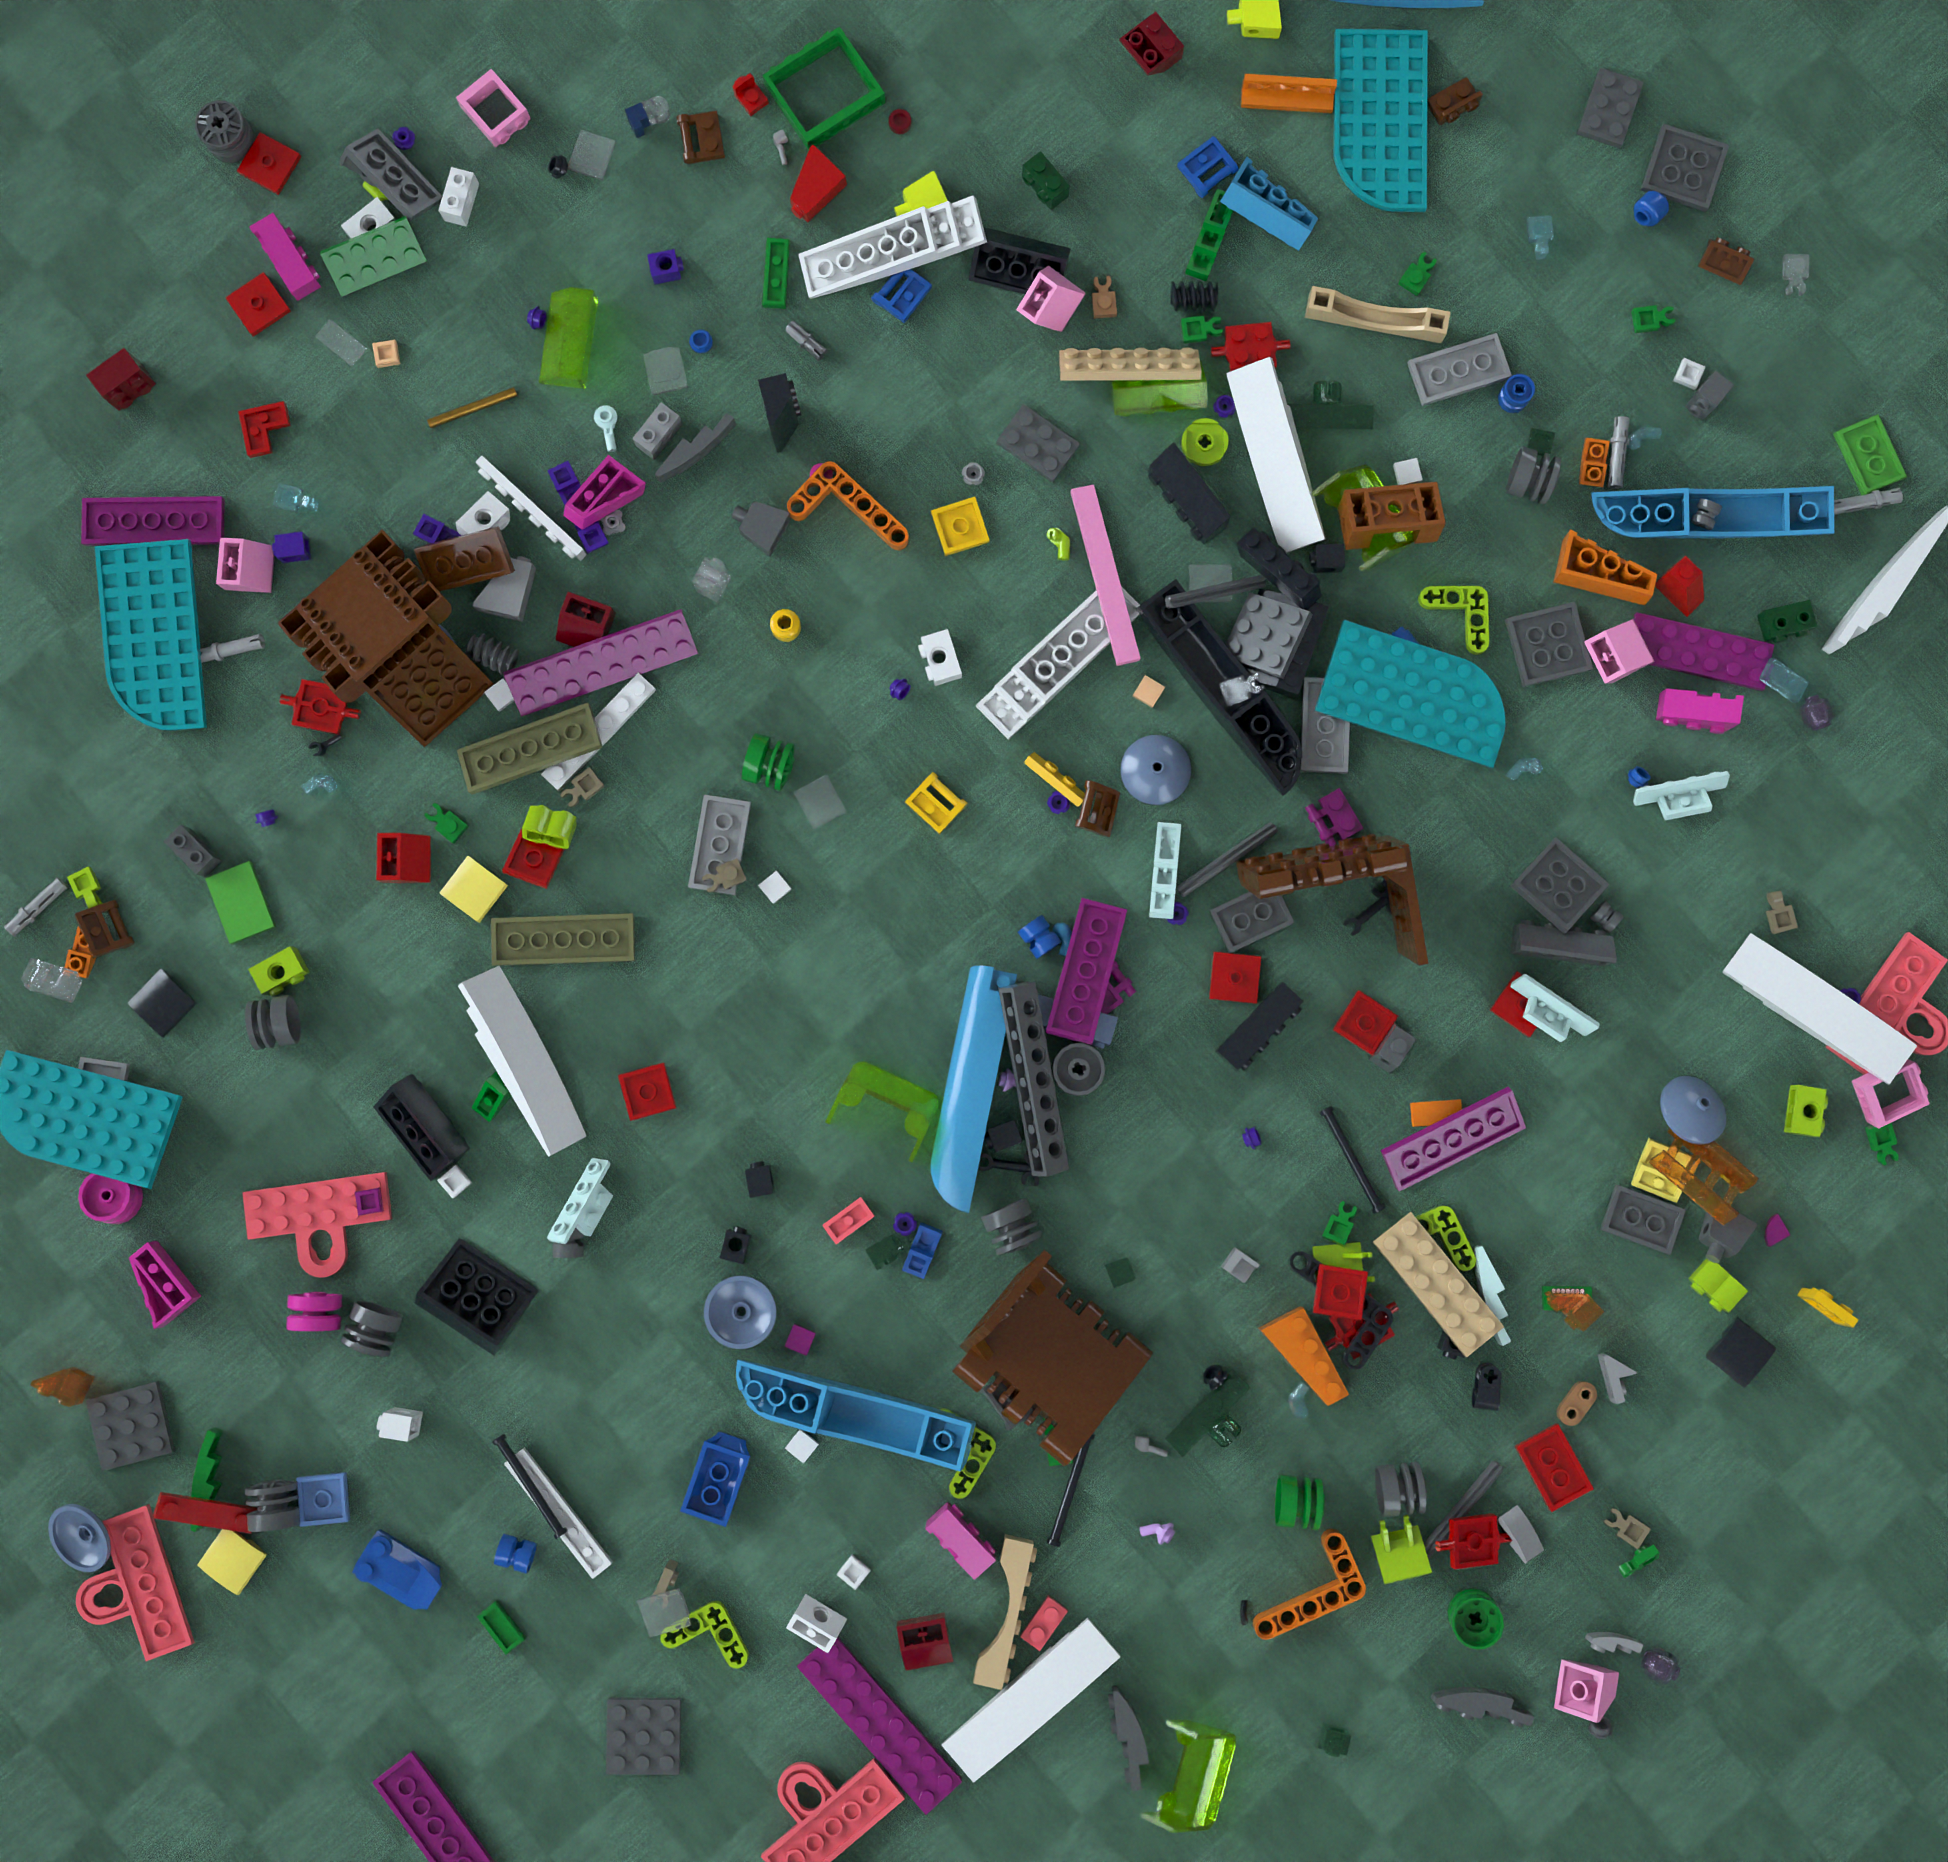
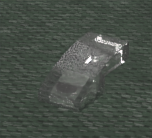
M331 319L315 336L350 366H353L367 350V348Z

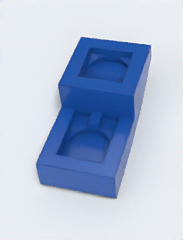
M921 1222L902 1271L924 1279L943 1231Z

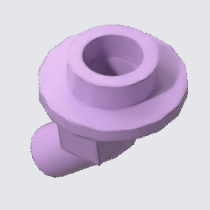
M1009 1068L1005 1072H1001L998 1086H1002V1092L1011 1089L1013 1086L1016 1087L1014 1074Z
M1174 1524L1140 1527V1534L1142 1537L1157 1534L1160 1545L1164 1542L1169 1543L1175 1534L1173 1530Z

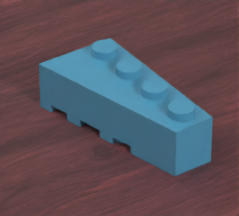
M1246 157L1220 202L1299 251L1318 218L1297 199L1291 200L1288 198L1286 190L1281 185L1277 187L1267 179L1269 175L1262 169L1257 171L1251 165L1253 161Z

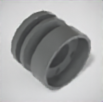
M215 100L205 104L195 117L197 136L216 159L225 163H235L245 158L255 141V135L252 127L234 104Z
M1521 446L1509 474L1506 494L1521 498L1526 490L1530 489L1529 500L1534 501L1539 494L1538 503L1545 505L1556 488L1560 476L1561 457L1554 456L1549 464L1550 454L1545 453L1540 462H1537L1538 451Z
M292 995L273 997L271 1004L267 999H260L259 1002L252 1000L246 1004V1030L250 1043L255 1050H261L265 1047L273 1048L276 1041L280 1046L299 1043L301 1038L300 1015Z
M1027 1198L1015 1201L981 1217L987 1232L999 1231V1235L991 1240L992 1244L1000 1241L1004 1243V1245L995 1249L997 1255L1021 1250L1043 1236L1041 1230L1029 1232V1229L1038 1225L1037 1221L1025 1222L1024 1220L1025 1217L1032 1213Z
M354 1301L349 1317L357 1322L358 1325H346L345 1330L350 1334H343L340 1341L357 1352L371 1356L388 1357L391 1353V1348L386 1345H393L395 1340L387 1335L386 1332L397 1333L404 1316L397 1311L375 1303Z
M1405 1462L1401 1463L1399 1474L1396 1473L1393 1464L1376 1465L1375 1487L1382 1517L1399 1516L1401 1504H1404L1408 1515L1413 1514L1414 1507L1418 1514L1425 1513L1427 1488L1419 1462H1411L1410 1468H1408Z
M282 1479L269 1480L245 1488V1495L257 1496L246 1500V1505L258 1506V1510L247 1514L248 1531H272L299 1525V1507L288 1506V1502L298 1499L299 1496L297 1493H287L297 1489L298 1482L284 1481Z

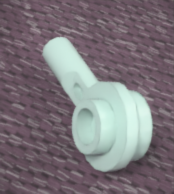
M603 405L595 411L594 420L604 430L607 451L615 452L617 449L613 428L617 422V413L612 407Z

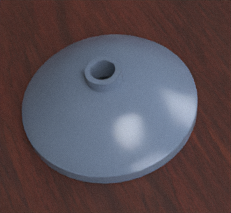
M1149 735L1138 739L1127 749L1121 762V778L1126 790L1138 801L1149 805H1163L1177 799L1186 789L1191 777V763L1185 749L1175 740L1162 735ZM1160 764L1161 770L1155 771L1153 765Z
M1680 1076L1670 1081L1664 1087L1660 1099L1661 1111L1666 1123L1677 1136L1687 1142L1701 1145L1716 1140L1723 1133L1726 1126L1725 1107L1718 1093L1709 1084L1696 1077Z
M748 1276L730 1277L718 1283L709 1293L704 1306L705 1324L710 1334L722 1345L734 1349L750 1348L762 1342L773 1329L777 1312L776 1303L770 1290L759 1280ZM739 1307L746 1309L745 1315L738 1314Z
M66 1504L54 1511L49 1520L48 1530L51 1543L60 1558L72 1568L82 1572H93L105 1565L110 1556L111 1544L109 1533L102 1520L88 1508L77 1504Z

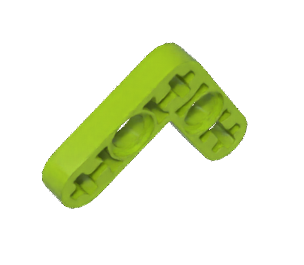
M1429 586L1420 592L1418 602L1424 609H1465L1467 650L1473 655H1479L1488 648V594L1483 587ZM1428 592L1431 593L1432 597H1439L1440 592H1443L1441 599H1434L1431 603H1428V599H1424ZM1449 592L1458 594L1459 601L1452 604L1448 602L1447 594ZM1475 592H1477L1478 596H1482V599L1478 601L1477 605L1478 608L1482 607L1483 610H1470V608L1473 609L1475 607V599H1471L1470 597ZM1472 615H1480L1483 619V624L1478 627L1474 626L1471 623ZM1483 630V633L1478 635V640L1483 642V645L1476 649V645H1472V642L1476 640V633L1471 634V631L1479 632Z
M1437 1206L1416 1216L1418 1221L1425 1220L1428 1223L1427 1232L1429 1235L1436 1232L1439 1233L1457 1269L1468 1271L1474 1268L1476 1264L1475 1254L1454 1211L1450 1207ZM1441 1210L1449 1213V1216L1446 1217L1448 1224L1452 1225L1454 1223L1455 1227L1447 1228L1444 1232L1442 1228L1447 1226L1443 1220H1438L1437 1218L1440 1216L1439 1211ZM1452 1231H1456L1460 1235V1241L1456 1245H1451L1447 1240L1448 1234ZM1465 1245V1249H1461L1464 1256L1470 1257L1467 1261V1266L1459 1264L1458 1261L1461 1260L1460 1253L1457 1251L1453 1253V1249H1458Z
M946 1408L940 1409V1410H943V1411H946V1412L953 1413V1414H955V1416L961 1417V1416L957 1415L956 1413H954L953 1411H951V1410H949V1409H946ZM975 1426L972 1440L975 1437V1433L978 1432L980 1433L978 1439L983 1442L989 1439V1445L992 1448L981 1451V1445L975 1441L968 1460H977L980 1464L979 1470L971 1473L966 1469V1464L962 1470L966 1476L974 1479L972 1482L967 1479L964 1484L966 1491L961 1490L957 1493L954 1483H960L963 1475H959L961 1471H956L949 1485L951 1494L958 1499L968 1496L996 1449L995 1439L977 1426Z
M711 1601L667 1625L661 1633V1643L667 1648H675L710 1629L730 1667L741 1668L748 1660V1650L726 1607L720 1601ZM711 1607L715 1610L720 1609L721 1612L718 1614L720 1621L722 1622L726 1619L727 1622L721 1623L715 1628L714 1625H717L718 1621L715 1616H709ZM690 1618L698 1619L700 1628L696 1631L689 1630L687 1620ZM678 1624H682L683 1632L677 1635L675 1638L676 1642H673L672 1639L667 1640L668 1631L670 1630L672 1633H675L681 1628ZM723 1628L730 1629L733 1633L732 1639L729 1641L722 1640L719 1636V1631ZM737 1641L738 1644H735L734 1648L737 1653H743L741 1662L737 1659L732 1660L731 1657L734 1654L732 1648L730 1647L726 1650L725 1647Z

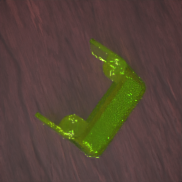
M1364 464L1337 472L1312 491L1311 494L1313 497L1324 494L1326 503L1331 507L1338 508L1344 490L1382 487L1383 485L1375 472L1368 465ZM1395 505L1388 506L1391 512H1400ZM1412 531L1374 534L1369 548H1362L1361 557L1365 563L1359 567L1360 571L1378 566L1413 544Z
M864 1061L856 1063L845 1079L825 1123L832 1125L841 1103L853 1107L862 1101L865 1093L908 1112L904 1124L908 1134L918 1138L908 1160L913 1163L938 1110V1097L933 1092Z
M1167 1720L1166 1725L1176 1729L1178 1743L1185 1745L1173 1791L1166 1792L1159 1797L1156 1812H1142L1141 1817L1171 1833L1209 1830L1217 1817L1236 1745V1737L1228 1731L1191 1720Z

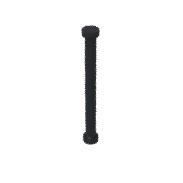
M1329 1106L1321 1110L1319 1113L1326 1119L1373 1207L1371 1209L1373 1214L1382 1211L1386 1206L1384 1203L1381 1204L1332 1112L1334 1110L1333 1107Z
M502 1434L492 1441L493 1445L498 1446L554 1531V1538H559L568 1531L567 1528L562 1527L506 1442V1435Z
M1095 1434L1090 1436L1076 1455L1051 1536L1046 1541L1050 1545L1056 1547L1061 1545L1059 1540L1091 1439L1094 1440Z

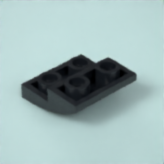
M160 969L128 1002L132 1009L163 1038L197 1004L188 992L180 987L163 969Z
M1737 1317L1722 1333V1338L1706 1353V1358L1745 1388L1765 1366L1776 1351V1347Z

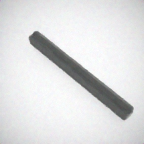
M1262 575L1169 595L1165 598L1166 607L1169 609L1263 588L1266 585L1265 577Z
M1269 822L1177 886L1180 895L1183 897L1187 896L1275 835L1278 831L1276 826Z
M1492 1461L1424 1541L1428 1559L1436 1551L1435 1546L1438 1545L1435 1542L1443 1541L1450 1535L1449 1519L1465 1517L1503 1472V1467L1499 1463Z

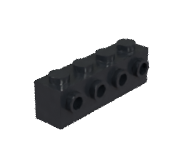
M1253 527L1236 543L1240 557L1301 609H1309L1322 596L1319 585L1320 580L1313 573L1308 574L1304 571L1302 564L1298 560H1291L1280 545L1275 546L1272 544L1269 536L1263 531L1259 533Z
M1281 982L1215 1052L1235 1071H1238L1240 1068L1244 1071L1254 1061L1251 1059L1256 1051L1261 1053L1270 1044L1267 1040L1272 1034L1275 1036L1279 1035L1286 1027L1283 1023L1289 1017L1294 1019L1302 1010L1300 1005L1304 1001L1284 982Z

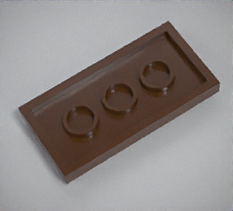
M499 526L430 543L414 549L426 582L430 581L438 591L508 575L515 571Z

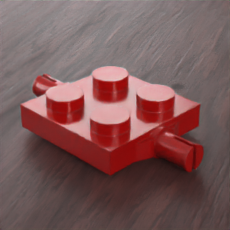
M1271 322L1225 326V345L1211 347V357L1225 356L1229 363L1230 372L1268 357L1273 359L1276 369V351L1290 349V339L1276 341Z
M301 679L300 688L295 697L284 694L280 696L282 698L280 699V704L293 706L294 715L291 725L339 735L345 717L359 719L360 716L358 714L361 715L360 709L348 708L347 703L341 701L325 683Z
M1364 1300V1308H1363V1310L1366 1308V1301H1365V1300ZM1395 1301L1385 1306L1390 1309L1391 1313L1399 1310ZM1378 1311L1375 1314V1321L1377 1324L1383 1325L1387 1320V1316L1384 1312ZM1329 1316L1328 1318L1335 1329L1336 1336L1324 1342L1328 1351L1330 1352V1350L1340 1344L1347 1348L1364 1320ZM1389 1327L1378 1345L1395 1336L1391 1327ZM1365 1331L1361 1336V1340L1365 1345H1370L1373 1342V1335L1369 1331ZM1355 1351L1350 1353L1352 1359L1360 1357Z
M1490 1513L1450 1518L1449 1539L1436 1541L1435 1544L1438 1546H1435L1438 1552L1449 1550L1451 1567L1453 1569H1463L1498 1564L1500 1543L1512 1542V1539L1506 1532L1499 1533L1497 1515Z

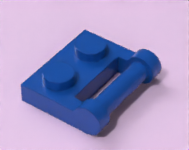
M1214 136L1177 164V168L1201 198L1206 196L1208 190L1229 174L1233 175L1239 170L1236 162ZM1221 161L1225 164V167L1204 183L1199 179Z
M912 269L893 274L878 293H874L871 299L875 304L883 307L901 322L905 323L931 290L932 284ZM903 276H906L907 280L896 292L893 298L890 301H888L886 299L888 294L896 286L899 280Z

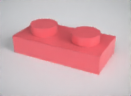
M860 1197L822 1226L834 1243L838 1244L875 1217V1215L863 1198Z
M1048 1595L1020 1634V1637L1041 1651L1068 1612V1609Z

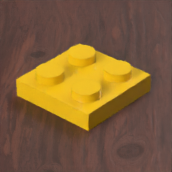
M976 497L931 510L945 556L990 542Z
M1802 1287L1797 1296L1835 1324L1853 1328L1858 1322V1319L1852 1315L1854 1312L1852 1309L1842 1303L1838 1305L1832 1301L1834 1297L1823 1289L1819 1291L1814 1287L1812 1289Z

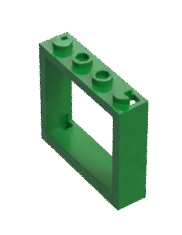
M840 26L830 33L827 31L819 40L809 42L804 46L803 50L796 54H790L785 58L784 62L777 66H771L770 70L762 75L765 87L808 151L812 145L815 147L819 146L886 103L884 91ZM839 46L870 92L806 132L776 85Z

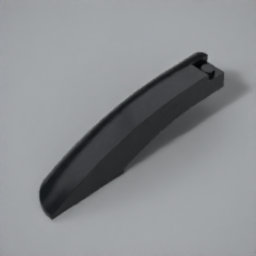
M1177 579L1173 580L1138 606L1136 610L1148 625V630L1204 705L1266 779L1284 796L1294 786L1300 774L1302 749L1295 731L1267 692L1258 685L1231 653L1194 603L1170 609L1166 607V596L1186 592Z

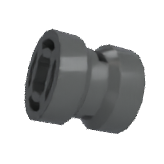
M1700 499L1697 505L1698 511L1693 514L1690 522L1698 527L1712 530L1716 523L1714 519L1719 515L1722 506L1707 499Z
M1605 900L1594 910L1590 919L1595 923H1600L1602 929L1610 933L1621 922L1624 915L1619 911H1614L1611 908V904Z

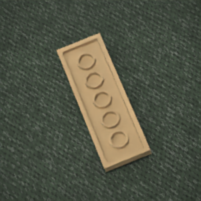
M1068 348L1066 350H1059L1060 381L1201 380L1199 352L1192 348H1182L1181 350H1170L1169 348H1159L1158 350H1147L1145 348H1136L1135 350H1124L1122 348H1114L1112 350H1100L1098 348L1077 350Z
M1411 1212L1373 1241L1374 1245L1465 1357H1468L1504 1328L1503 1324Z

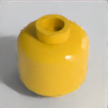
M781 609L772 615L770 628L776 639L782 642H789L799 636L801 623L794 611Z

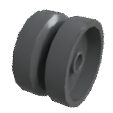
M1083 1043L1070 1044L1061 1049L1054 1058L1052 1065L1053 1079L1058 1088L1066 1094L1073 1096L1087 1095L1096 1090L1102 1083L1105 1074L1104 1060L1100 1053L1092 1046ZM1076 1065L1081 1066L1083 1069L1079 1075L1073 1071Z

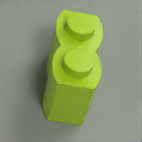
M544 805L530 806L522 827V837L532 842L546 843L556 848L569 849L577 826L576 816L564 810L552 811Z
M1707 1258L1688 1278L1693 1283L1691 1288L1701 1296L1706 1294L1711 1299L1709 1304L1718 1312L1723 1310L1729 1313L1748 1292L1718 1263L1709 1261Z

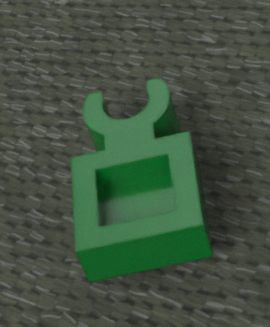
M1426 252L1420 255L1417 262L1418 266L1411 263L1398 285L1415 296L1419 295L1431 277V274L1426 271L1432 270L1437 261L1434 258L1430 264L1425 263L1423 259Z
M1657 305L1633 308L1631 313L1634 332L1658 331L1660 324L1666 327L1673 325L1676 320L1667 319L1665 314L1671 313L1674 308L1667 306L1662 311L1657 310Z
M1204 316L1181 318L1183 344L1206 341L1207 334L1213 337L1221 336L1223 330L1213 328L1214 324H1220L1221 318L1213 317L1209 322H1205Z
M433 803L432 806L437 809V814L431 816L425 813L424 816L432 822H438L434 829L454 844L469 826L450 810L444 815L442 807Z
M1892 1122L1879 1129L1873 1125L1865 1127L1871 1150L1879 1151L1877 1153L1878 1162L1884 1166L1887 1165L1885 1157L1890 1154L1891 1160L1898 1161L1899 1156L1891 1147L1898 1144Z
M1344 1201L1339 1204V1216L1331 1215L1322 1235V1238L1345 1247L1354 1227V1223L1349 1222V1219L1354 1218L1357 1213L1356 1206L1353 1207L1350 1213L1344 1212Z
M1654 1544L1650 1547L1644 1545L1634 1552L1635 1556L1632 1560L1619 1566V1572L1625 1579L1635 1571L1641 1570L1657 1560L1660 1552Z

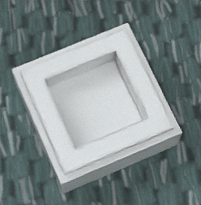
M1684 358L1673 381L1695 390L1703 375L1705 366Z
M1417 458L1393 464L1398 485L1422 482L1423 479Z
M503 678L484 692L499 712L514 702L507 682Z
M777 871L758 885L773 904L792 890Z
M458 1165L453 1166L437 1180L452 1199L472 1183Z
M800 1429L785 1449L804 1464L819 1443Z
M852 1554L838 1571L837 1576L856 1590L871 1569Z

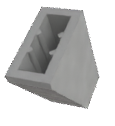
M517 556V559L511 558L515 571L508 575L493 578L476 598L473 607L477 611L523 622L537 568L531 563L530 559Z

